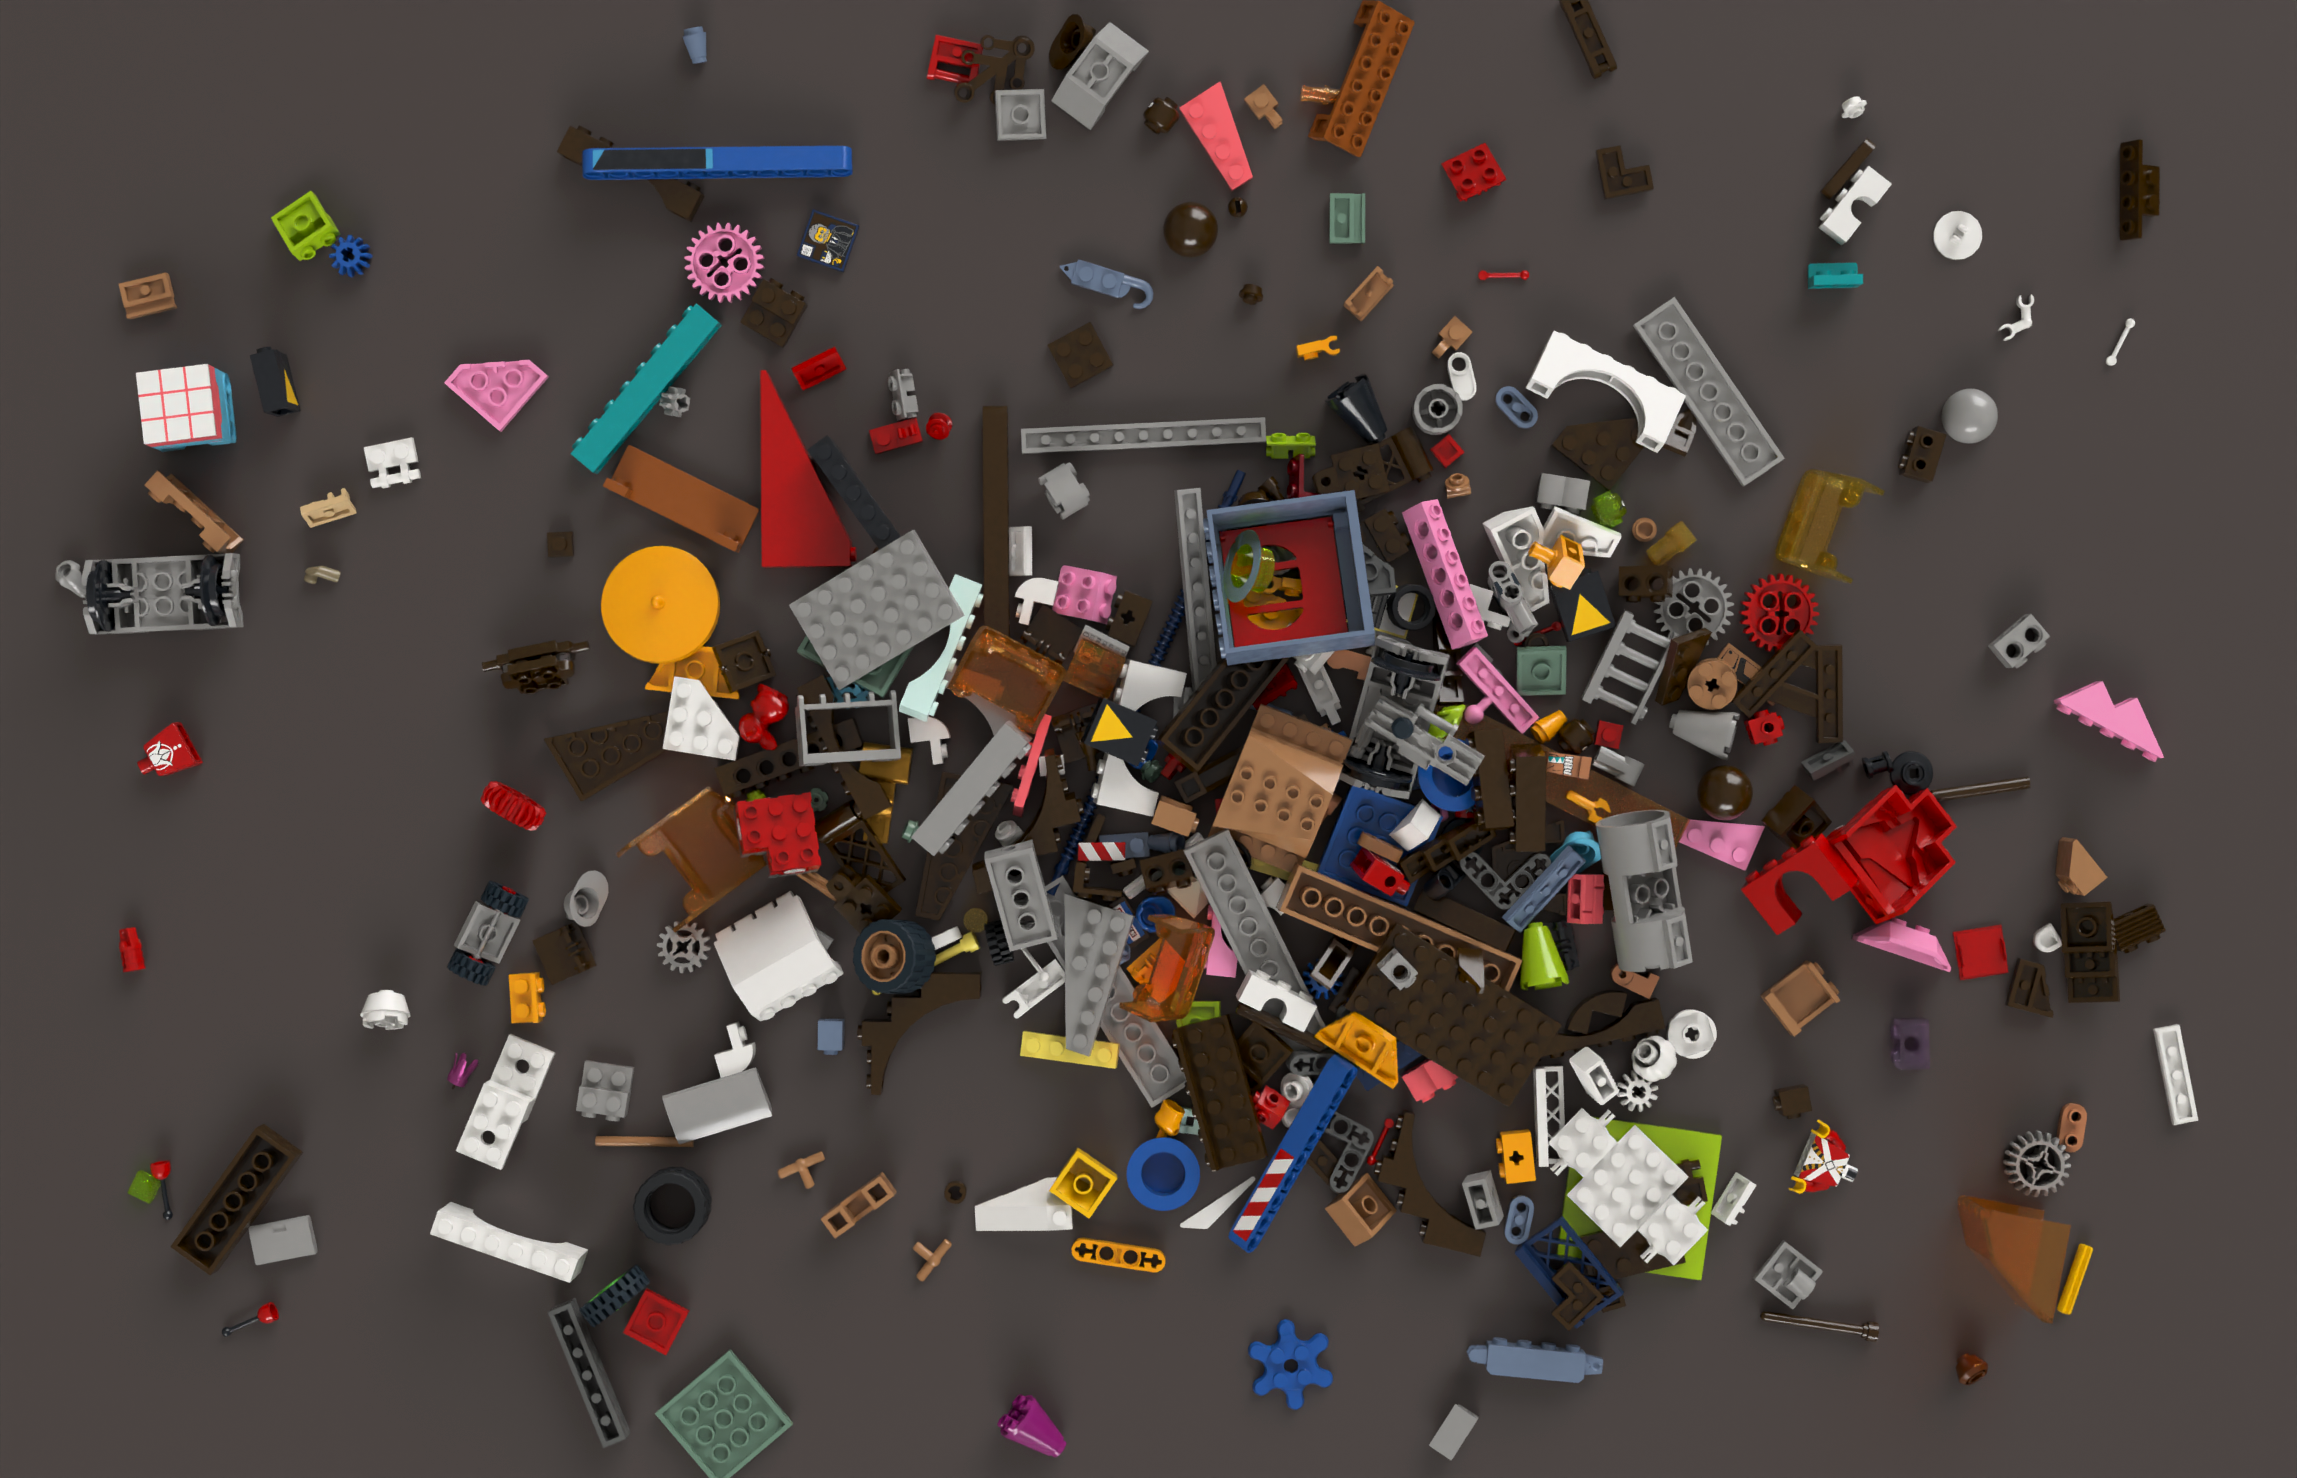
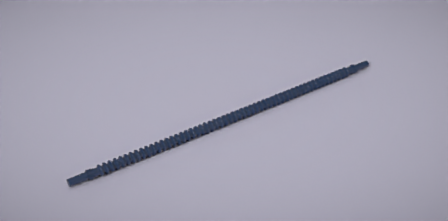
M1240 470L1236 471L1228 491H1225L1223 494V502L1221 505H1218V508L1231 507L1237 501L1238 496L1236 495L1246 473ZM1180 589L1181 595H1177L1178 602H1174L1175 608H1171V611H1173L1172 615H1168L1170 620L1165 622L1167 627L1162 628L1164 633L1159 635L1161 640L1156 641L1158 646L1154 647L1155 653H1151L1152 659L1148 660V663L1151 665L1162 667L1160 662L1165 661L1163 656L1168 654L1166 649L1171 647L1169 642H1173L1172 636L1176 635L1175 629H1179L1178 623L1182 622L1180 618L1185 616V613H1183L1185 610L1183 589ZM1140 707L1136 710V712L1141 713ZM1095 776V778L1097 779V781H1096V782H1093L1092 784L1098 782L1099 776ZM1091 794L1086 796L1088 801L1084 802V813L1080 815L1081 822H1076V827H1072L1074 832L1069 834L1071 839L1066 840L1068 845L1063 847L1065 852L1060 854L1062 858L1055 865L1054 869L1056 871L1051 882L1062 875L1068 874L1069 864L1071 861H1074L1073 855L1077 854L1075 850L1078 848V843L1083 841L1081 837L1086 835L1084 830L1089 828L1087 823L1092 822L1090 817L1095 815L1093 810L1098 809L1096 803L1093 802L1094 798L1091 797ZM1060 883L1049 889L1047 893L1055 896Z

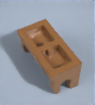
M1377 266L1344 302L1343 306L1359 321H1362L1394 286L1392 284L1393 280L1383 274V270Z

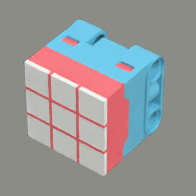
M209 364L136 373L145 445L161 452L182 450L186 446L210 444L214 446L236 443L237 436L231 383L227 373Z

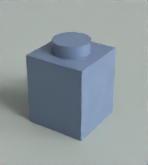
M819 1019L817 1050H824L823 1054L837 1055L838 1051L844 1049L845 1019Z

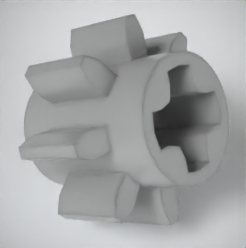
M669 386L668 391L661 393L659 406L665 409V415L681 417L682 412L689 410L691 398L685 395L686 389Z

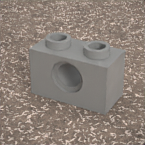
M1491 1170L1467 1175L1462 1185L1475 1230L1499 1225L1504 1214Z

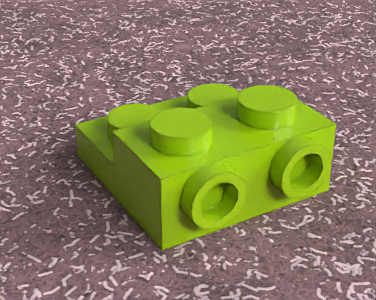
M309 191L271 217L290 252L299 261L312 259L316 254V250L322 246H331L335 243L336 237L340 235L331 217L325 212L312 191Z

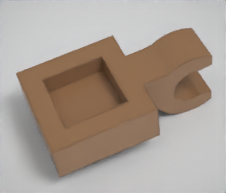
M1264 84L1244 98V101L1258 120L1265 116L1274 129L1283 124L1282 118L1274 110L1278 106V102Z
M1454 316L1438 334L1442 341L1432 351V354L1439 359L1449 347L1456 351L1473 332Z

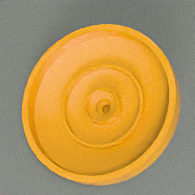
M653 546L630 554L613 569L603 589L601 612L607 632L622 650L644 662L666 664L691 656L708 641L718 622L720 597L713 576L696 557L678 548Z

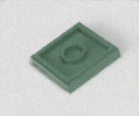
M1566 646L1517 647L1516 692L1520 696L1566 694Z

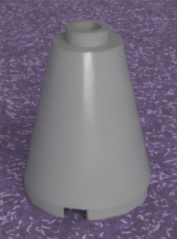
M1679 710L1677 715H1672L1669 728L1673 729L1674 735L1727 761L1728 754L1725 752L1730 753L1737 730V721L1735 720H1739L1740 714L1735 712Z

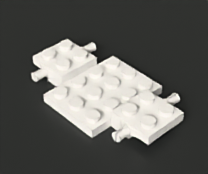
M1581 1108L1548 1142L1560 1157V1160L1550 1169L1554 1172L1561 1166L1555 1172L1558 1176L1569 1166L1574 1168L1583 1177L1567 1196L1619 1247L1638 1230L1650 1245L1640 1255L1644 1259L1650 1253L1644 1260L1647 1264L1658 1253L1665 1256L1675 1265L1708 1231L1696 1215L1706 1203L1703 1200L1700 1202L1701 1198L1698 1196L1689 1206L1681 1204L1672 1195L1688 1176L1636 1125L1617 1142L1605 1127L1616 1117L1612 1113L1605 1120L1611 1113L1610 1110H1607L1599 1119H1596Z

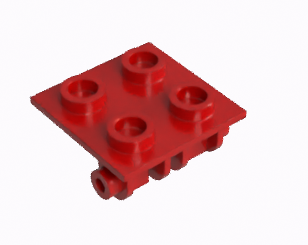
M1486 143L1441 163L1457 191L1456 195L1459 201L1464 200L1466 202L1468 198L1476 194L1481 195L1482 191L1487 192L1489 188L1496 185L1500 186L1501 182L1507 180Z

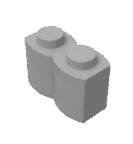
M1541 473L1536 503L1541 504V509L1553 510L1554 506L1565 508V511L1572 514H1579L1580 510H1586L1590 481Z

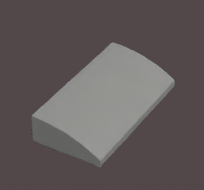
M756 1067L662 1096L678 1144L772 1116L771 1102Z

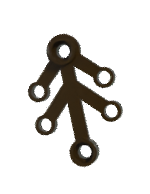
M984 35L980 40L983 49L992 50L993 48H998L1009 52L1003 57L976 54L972 50H964L961 53V61L966 65L975 63L989 66L968 83L961 82L955 86V98L960 102L967 103L973 99L974 91L995 75L994 91L1004 90L1007 66L1014 60V76L1010 78L1009 85L1013 90H1021L1025 85L1023 79L1025 61L1032 57L1035 46L1029 37L1023 35L1015 37L1013 41L995 39L991 35ZM986 38H991L992 40L990 47L984 45ZM1021 43L1026 45V50L1023 53L1018 51V45ZM966 53H971L973 56L970 62H966L964 59ZM1015 78L1021 80V85L1017 88L1013 86ZM963 87L968 91L965 97L959 95V90ZM994 91L990 93L989 97L990 101L993 104H995V101L993 100V96L995 94Z

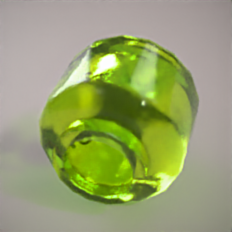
M1609 490L1593 499L1594 503L1591 505V510L1599 525L1605 526L1608 524L1612 528L1624 522L1622 517L1626 515L1627 509L1618 493H1611Z

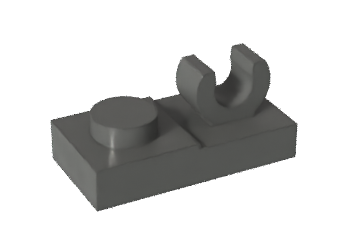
M1843 740V742H1839L1802 761L1801 764L1805 772L1814 781L1826 776L1835 769L1838 773H1841V765L1845 763L1853 767V759L1857 757L1855 751Z

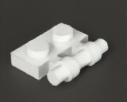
M411 437L364 447L368 471H379V477L370 479L372 488L391 487V484L400 482L407 484L412 483L414 479L421 478L420 470H410L409 464L419 462L414 438ZM400 466V473L389 475L388 468Z

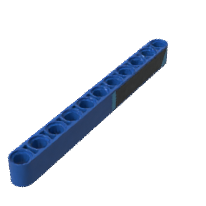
M848 146L591 148L582 151V176L589 180L846 177L853 173L852 149Z

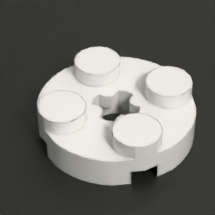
M1686 1009L1678 1012L1669 1020L1666 1035L1667 1041L1673 1044L1677 1054L1689 1059H1696L1705 1056L1711 1050L1717 1038V1030L1712 1019L1705 1013L1694 1009ZM1690 1027L1698 1031V1034L1695 1035V1040L1692 1041L1689 1037H1685V1033L1688 1032Z

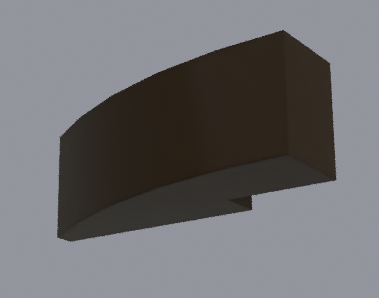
M1334 934L1309 976L1330 990L1359 944Z

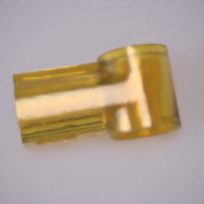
M1681 520L1645 552L1655 565H1663L1675 554L1681 553L1692 545L1697 539Z

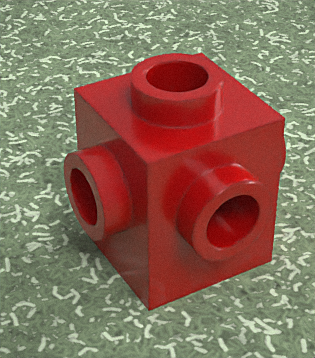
M1768 709L1755 712V718L1743 721L1750 743L1753 745L1762 742L1764 746L1778 742L1777 737L1783 736L1782 730L1785 729L1781 716H1777L1776 712L1769 713Z
M1267 1085L1260 1093L1256 1091L1252 1096L1259 1123L1273 1130L1283 1118L1291 1101Z

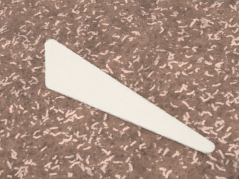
M1255 1177L1249 1178L1182 1222L1180 1227L1208 1229L1255 1181Z

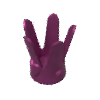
M457 1053L455 1054L453 1068H451L447 1078L450 1083L454 1084L452 1089L455 1086L465 1087L468 1077L479 1065L477 1064V1059L464 1071L466 1054H461L457 1065Z

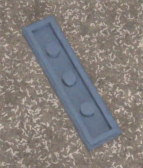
M1568 845L1502 918L1521 933L1582 867L1586 860Z

